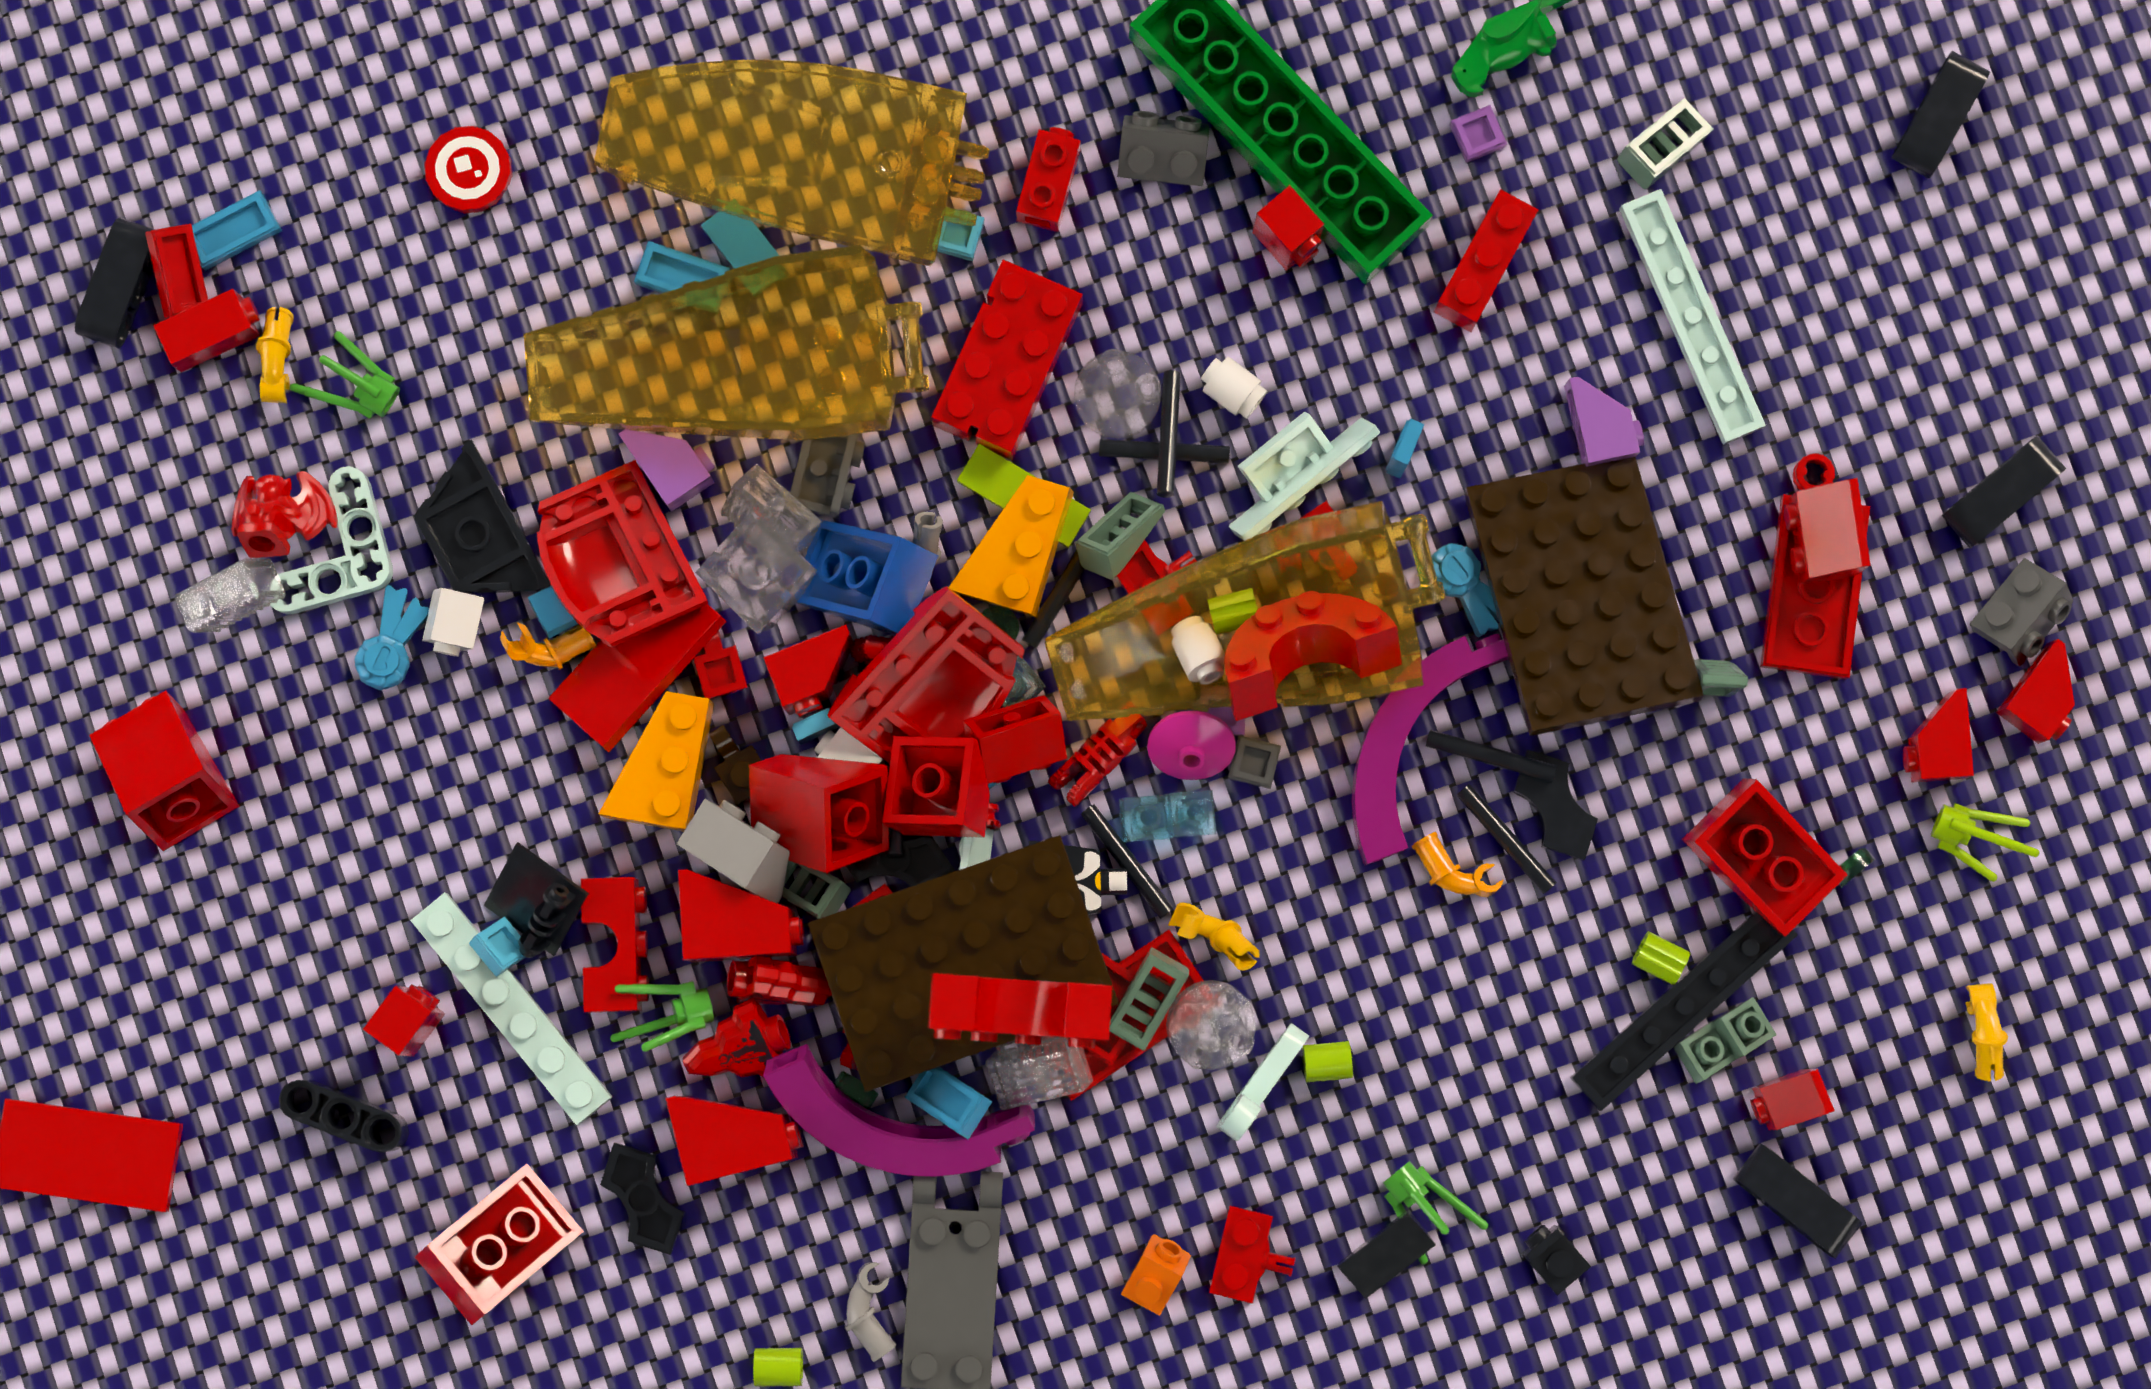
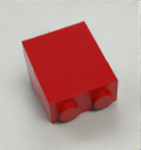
M166 690L157 696L146 699L140 706L123 716L110 720L102 728L89 735L125 814L162 851L239 807L237 800L185 710Z
M779 754L750 764L751 827L754 828L759 821L781 835L776 843L790 851L788 861L824 873L889 850V826L882 823L888 782L887 766L876 763Z
M678 870L683 960L696 963L750 959L755 956H797V946L804 945L803 919L795 917L793 910L690 870Z
M671 1096L666 1098L687 1186L799 1158L797 1149L804 1147L799 1124L796 1121L790 1122L788 1114L688 1096Z

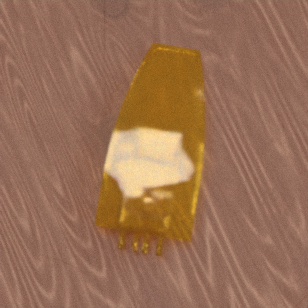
M723 60L659 67L611 77L594 165L632 186L636 182L677 198L766 226L833 243L888 254L889 258L931 267L936 259L943 221L965 226L976 225L977 215L969 211L946 207L948 196L966 201H979L981 199L982 190L951 182V179L973 184L984 183L985 174L983 172L954 165L956 154L973 159H987L990 150L988 147L959 140L967 93L836 65L783 60Z

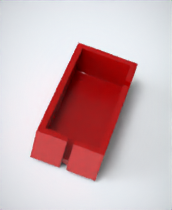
M1003 259L987 293L988 304L983 302L931 418L934 427L966 441H969L971 438V426L978 429L975 436L977 445L981 444L994 453L1013 460L1082 307L1083 294Z

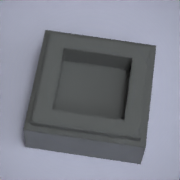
M1239 735L1228 779L1271 789L1281 745Z

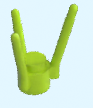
M1954 803L1953 807L1943 804L1931 831V837L1940 840L1937 848L1953 854L1992 882L1997 880V875L1958 847V843L1966 846L1971 836L2019 853L2032 857L2039 856L2038 849L1976 827V821L1971 820L1976 819L2011 826L2028 827L2030 821L2025 818L1970 809Z

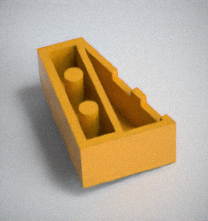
M1027 475L949 588L957 594L1036 617L1074 494L1071 488Z
M666 691L598 814L608 819L684 832L695 812L714 703L708 698Z

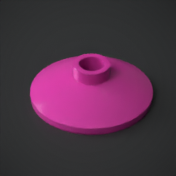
M1181 711L1170 714L1156 723L1149 734L1147 748L1153 764L1165 774L1183 780H1200L1220 773L1231 763L1235 754L1236 743L1231 728L1215 715L1201 711Z

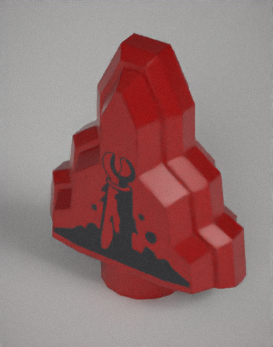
M755 956L747 961L732 960L729 966L727 993L728 996L736 997L738 1004L754 998L760 1004L823 1006L826 999L832 996L824 970L820 968L794 965L787 961L772 960L770 957Z
M751 998L734 1006L733 1015L718 1022L715 1035L698 1041L686 1053L682 1062L688 1074L715 1076L730 1071L741 1078L757 1074L763 1077L766 1061L783 1054L782 1051L790 1049V1036L786 1024L780 1015L777 1014L768 1018L760 1003Z

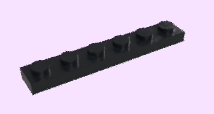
M1755 911L1680 978L1675 985L1670 987L1576 1071L1570 1079L1599 1111H1602L1797 937L1798 934L1792 930L1786 937L1782 936Z

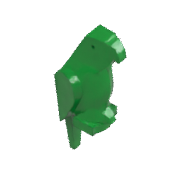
M1533 0L1486 19L1478 35L1452 68L1451 78L1459 92L1469 97L1481 96L1484 90L1482 86L1485 84L1488 75L1512 68L1525 60L1530 54L1550 56L1551 50L1557 45L1556 32L1545 14L1572 0Z

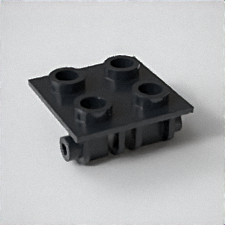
M517 842L484 906L500 918L505 916L510 924L522 933L518 943L520 946L519 951L523 956L533 958L544 950L555 956L589 893Z

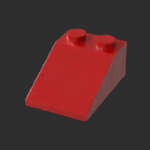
M1743 778L1682 838L1683 842L1714 874L1784 937L1848 875L1757 779Z
M526 1164L430 1242L415 1258L472 1326L584 1231L531 1167Z

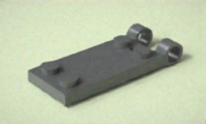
M981 1171L979 1210L935 1208L937 1176H914L901 1387L991 1389L1003 1172ZM954 1221L962 1225V1231L959 1234H953L949 1230V1225Z

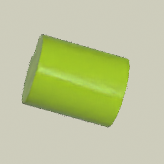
M1253 588L1207 599L1216 635L1237 630L1258 610Z
M1648 931L1635 952L1632 965L1671 985H1675L1689 960L1690 952Z
M1349 1041L1303 1045L1302 1055L1306 1082L1353 1078Z
M755 1348L753 1363L754 1386H802L803 1349Z

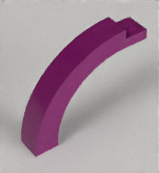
M1499 633L1475 642L1477 650L1473 652L1466 636L1430 654L1402 678L1388 694L1374 715L1358 753L1352 788L1353 826L1364 866L1409 848L1401 828L1396 801L1397 769L1406 738L1423 709L1444 689L1464 677L1509 659L1504 640H1501Z
M807 1044L766 1061L763 1077L786 1112L807 1133L838 1154L862 1165L885 1172L908 1176L935 1177L981 1170L1001 1163V1144H1017L1025 1140L1030 1135V1132L1035 1131V1113L1028 1099L982 1117L970 1138L966 1139L946 1125L927 1126L903 1123L885 1118L857 1104L829 1080L819 1067Z

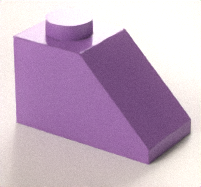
M1580 377L1569 378L1564 385L1581 463L1591 466L1636 457L1640 453L1639 446L1644 445V435L1639 420L1633 421L1631 410Z
M624 429L619 433V436L671 512L715 483L708 473L715 466L701 446L693 451L687 440L629 429Z

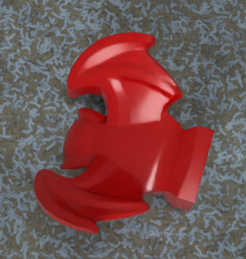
M305 471L297 472L296 477L301 491L296 497L290 496L292 489L290 478L284 479L281 476L270 474L264 475L255 481L253 476L245 477L236 497L231 530L234 537L238 536L242 547L250 558L289 555L290 545L287 539L291 538L296 532L300 533L308 541L317 536L327 524H330L332 528L338 527V518L332 498L322 484L312 475Z

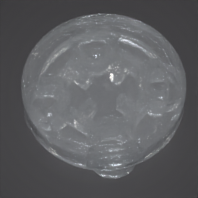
M1110 349L1095 356L1085 364L1075 382L1074 402L1079 417L1089 429L1107 438H1127L1140 433L1153 421L1160 405L1161 385L1155 371L1144 359L1130 352Z
M1207 980L1187 987L1175 998L1167 1015L1166 1029L1173 1049L1185 1062L1198 1070H1214L1227 1067L1242 1056L1250 1053L1254 1046L1256 1019L1250 1002L1237 988L1226 982Z

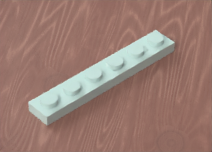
M1662 189L1621 205L1619 208L1620 213L1722 444H1727L1763 429L1766 426Z
M444 892L410 920L576 1125H580L613 1097L514 974L508 969L496 977L474 951L469 942L479 931L448 893Z

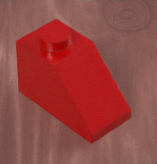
M2059 639L2047 643L1996 711L1998 715L2037 744L2048 741L2050 738L2057 740L2072 721L2067 715L2075 706L2065 643Z
M1960 688L1947 693L1908 738V746L1903 748V766L1906 773L1911 772V783L1962 780L1974 776L1967 688Z
M1801 1069L1752 1088L1756 1097L1750 1100L1754 1115L1760 1125L1766 1123L1768 1130H1779L1835 1111L1818 1069Z

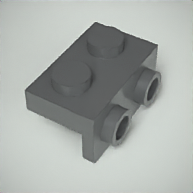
M1148 111L1133 112V116L1124 115L1117 177L1203 186L1209 124L1201 123V119L1193 116H1178L1176 120L1159 119L1156 113Z
M808 420L787 504L788 507L839 519L841 508L850 509L855 484L848 483L851 466L860 468L865 448V442L858 441L859 429L851 427L850 430Z
M2023 558L1970 622V626L1973 632L2006 651L2012 663L2020 667L2028 657L2032 658L2040 651L2045 636L2054 625L2061 624L2068 617L2072 608L2073 598L2066 582Z

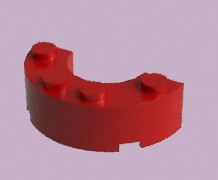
M1307 591L1299 596L1262 606L1237 629L1228 643L1225 652L1224 668L1235 720L1239 721L1277 708L1276 692L1279 683L1290 672L1304 665L1320 662L1336 663L1352 669L1360 679L1402 665L1397 625L1378 606L1359 598L1341 594Z
M932 973L928 1028L934 1029L933 1038L961 1040V1031H971L970 1040L997 1042L998 1033L1015 1034V1043L1042 1045V1036L1068 1038V1047L1095 1049V1039L1109 1040L1112 985Z

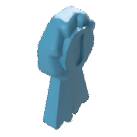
M1449 543L1440 547L1429 557L1427 570L1429 582L1439 594L1460 599L1477 637L1484 635L1487 631L1497 630L1499 625L1494 618L1498 620L1490 587L1479 580L1481 563L1471 548Z
M391 585L385 587L380 635L363 641L354 659L355 668L360 680L378 690L388 689L402 683L410 667V660L404 646L427 620L429 608L420 606L419 600L416 597L412 599L403 617H401L408 595L407 588L396 591Z

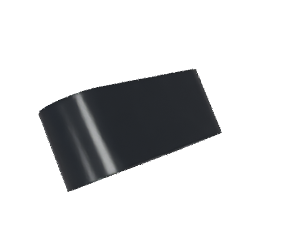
M1951 51L1910 121L1891 159L1930 179L1974 104L1990 71Z
M121 217L115 220L107 236L76 318L75 333L77 335L117 349L123 346L153 272L145 232L155 229Z
M2037 435L1941 516L1970 549L2058 477L2066 468Z
M291 1081L280 1092V1109L287 1117L372 1151H395L401 1148L408 1139V1124L399 1114L316 1081ZM302 1087L308 1089L313 1097L310 1109L304 1113L297 1110L293 1101L295 1093ZM343 1103L349 1105L354 1112L352 1124L345 1129L338 1126L334 1117L336 1109ZM384 1119L392 1122L396 1131L394 1139L387 1145L379 1142L375 1134L378 1123Z
M1761 1143L1733 1177V1180L1744 1190L1834 1259H1836L1862 1225V1222L1855 1215Z

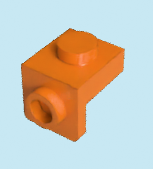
M1153 1234L1126 1282L1121 1295L1160 1316L1184 1274L1191 1258L1190 1253L1183 1250L1176 1242Z

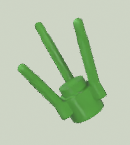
M340 331L334 333V338L374 377L365 374L362 378L325 355L320 356L319 361L338 375L355 384L357 388L354 396L360 399V401L357 402L296 383L290 385L292 392L357 411L369 419L373 417L374 413L384 417L394 404L400 391V387L393 384L395 378L382 371Z
M693 981L679 985L632 984L615 986L616 993L679 995V999L671 1001L673 1015L612 1034L610 1040L618 1042L677 1024L678 1027L642 1044V1050L647 1052L691 1031L706 1028V1023L714 1021L713 1009L707 989L696 990Z
M1409 1161L1383 1182L1390 1191L1384 1197L1393 1207L1397 1217L1405 1212L1402 1201L1408 1208L1417 1203L1442 1234L1446 1235L1449 1233L1448 1226L1424 1197L1429 1192L1424 1186L1425 1184L1482 1230L1488 1228V1223L1434 1180L1423 1166L1416 1169ZM1426 1254L1418 1259L1421 1264H1427L1428 1262Z

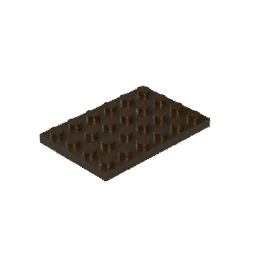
M1636 457L1586 466L1584 463L1466 487L1464 492L1530 736L1702 700L1704 696L1703 690L1700 685Z
M1061 835L808 922L865 1092L1015 1040V1034L998 1033L997 1042L970 1040L971 1031H961V1040L933 1038L934 1029L928 1028L932 973L1112 985ZM1112 985L1111 1006L1119 1004Z

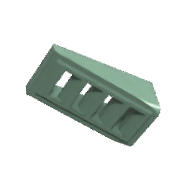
M1684 98L1626 145L1618 156L1617 161L1646 190L1704 140L1714 128ZM1677 117L1693 133L1691 137L1676 124L1674 120ZM1664 129H1665V130L1672 136V138L1680 145L1678 148H1677V147L1673 144V142L1662 132ZM1650 141H1652L1666 156L1664 159L1649 144Z
M1130 492L1075 542L1081 566L1110 580L1115 578L1165 513L1164 505ZM1132 512L1140 516L1138 518H1135L1130 516V514Z
M1704 659L1694 660L1704 695L1731 697L1748 686V676L1732 662Z
M788 861L784 886L797 865L802 869L790 888H783L782 897L816 919L837 913L849 895L851 888L830 873H824ZM815 876L817 879L805 898H801L802 891L811 877ZM829 885L828 889L826 890V892L824 893V895H823L822 898L820 899L821 895L823 894V892L825 891V889H826L827 886Z
M1150 948L1110 1019L1109 1031L1145 1051L1188 978L1189 969L1160 951ZM1154 966L1173 977L1171 984L1150 973L1152 967ZM1145 982L1164 993L1165 995L1162 1000L1141 989L1142 984ZM1134 998L1155 1009L1156 1011L1153 1016L1132 1005L1131 1003ZM1125 1013L1147 1025L1144 1032L1124 1022L1122 1018Z

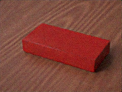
M191 223L145 232L164 318L175 316L207 301L208 296Z

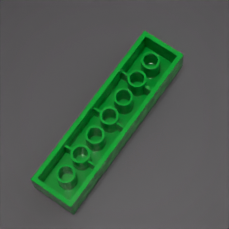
M1155 0L1129 24V39L1278 194L1289 185L1297 192L1324 223L1321 239L1365 285L1428 228L1433 217L1428 209L1226 0Z

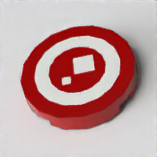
M475 126L455 127L440 135L429 148L425 161L426 181L435 198L447 207L461 213L482 212L496 205L504 196L503 193L507 190L508 185H510L513 176L511 158L502 141L490 131Z

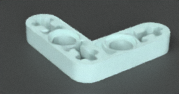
M351 466L341 467L331 475L328 483L329 494L336 509L338 528L346 555L274 576L267 584L266 599L269 605L278 612L296 614L379 591L390 583L393 576V566L374 494L368 477L359 469ZM350 476L353 481L360 482L361 484L360 487L354 489L356 502L359 505L367 502L368 507L354 508L344 514L343 508H352L348 495L344 492H339V488L345 486V478ZM358 517H366L372 523L371 535L360 541L352 539L349 534L351 522ZM378 543V550L369 551L373 562L377 565H382L383 570L376 573L377 580L371 581L369 577L361 576V571L367 568L365 555L361 552L355 555L354 550L369 549ZM327 570L337 571L341 577L340 588L332 594L322 593L318 587L320 575ZM308 576V586L314 595V599L309 600V594L306 592L294 594L291 599L292 603L289 605L282 599H277V594L283 592V584L288 583L293 589L305 587L306 584L302 578Z
M1290 1023L1216 1126L1233 1140H1240L1261 1111V1103L1305 1044L1309 1035Z

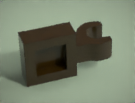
M722 725L708 734L725 760L714 767L736 804L740 805L750 799L749 765L762 760L752 745L740 751L726 727Z

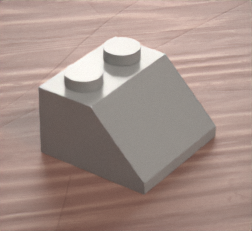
M704 799L678 840L677 845L743 888L767 900L778 903L783 894L790 853L789 850L776 843L781 835L759 821L754 828L742 821L746 813L724 799L720 806Z

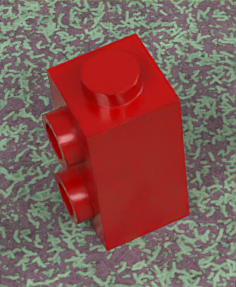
M1050 127L1049 132L1041 129L1038 130L1016 210L1018 222L1055 232L1059 231L1081 151V140L1075 139L1074 133L1057 127Z
M230 289L153 326L171 365L178 371L183 372L259 337L260 334L254 323L261 319L250 297L243 299L234 289Z

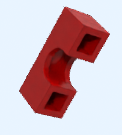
M1500 189L1440 297L1434 313L1472 332L1539 209Z
M635 877L581 879V888L589 893L581 907L582 923L586 925H607L615 933L618 942L617 952L609 963L600 967H583L584 1012L642 1011V1002L649 1001V994L616 993L615 986L649 984L648 975H641V957H648L647 931H640V913L647 912L646 887H639V879Z

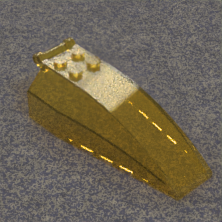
M861 245L774 256L725 271L724 275L701 282L693 281L686 283L681 288L659 295L651 294L641 297V300L617 308L612 306L596 311L591 316L584 318L576 317L524 333L530 420L541 423L611 429L788 440H812L890 430L896 393H916L929 390L928 375H924L919 328V318L923 317L922 303L903 302L887 304L875 257ZM902 320L907 376L895 377L890 321Z
M1383 501L1294 520L1160 578L1046 637L1045 646L1067 720L1129 717L1131 714H1143L1144 716L1163 715L1164 711L1185 709L1208 712L1209 708L1231 707L1225 669L1223 676L1212 683L1201 684L1200 682L1189 681L1171 644L1173 639L1171 630L1177 623L1186 618L1201 616L1205 623L1212 625L1215 632L1207 599L1248 588H1253L1258 609L1265 605H1271L1284 599L1299 596L1307 591H1316L1319 593L1347 595L1378 606L1397 625L1402 665L1362 679L1352 669L1336 663L1320 662L1304 665L1290 672L1279 683L1276 692L1277 704L1283 703L1284 707L1338 704L1424 685L1422 655L1413 608L1438 603L1446 596L1443 583L1437 581L1426 533L1429 531L1426 516L1415 514L1401 521L1391 523ZM1406 539L1410 541L1420 581L1418 588L1409 590L1396 543ZM1237 630L1216 635L1224 652H1226L1228 643Z

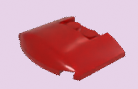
M636 460L539 502L538 514L542 515L539 532H537V542L550 585L559 601L574 620L589 633L602 639L603 643L613 647L708 604V600Z
M947 586L928 597L913 609L915 615L858 676L853 674L827 714L829 719L889 764L893 736L966 738L963 720L997 710L1002 706L1015 683V678L1012 675L1017 655L1023 659L1024 648L1021 644Z

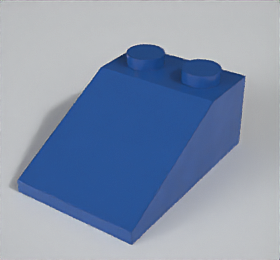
M819 519L789 600L875 630L896 635L915 615L913 609L921 603L938 555L902 537Z

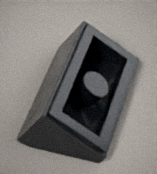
M1408 1209L1342 1259L1337 1267L1356 1289L1367 1298L1436 1246V1243Z

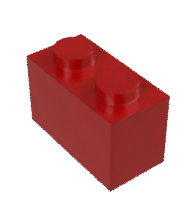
M1289 185L1257 212L1252 233L1287 271L1295 263L1300 268L1318 254L1319 249L1317 247L1322 243L1320 238L1324 223Z
M1045 695L963 720L965 737L978 740L988 784L1005 782L1012 776L1030 770L1046 769L1052 763L1067 759L1061 713Z
M411 984L410 987L395 985L363 1030L398 1056L414 1057L445 1013L436 1007L440 999L422 986L416 987Z

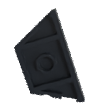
M472 439L469 440L461 448L462 453L448 472L445 471L435 485V491L430 498L425 499L413 516L454 591L478 594L541 591L551 586L545 571Z

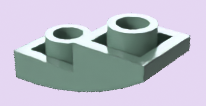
M1754 997L1682 1039L1673 1048L1695 1084L1736 1059L1747 1055L1777 1034Z

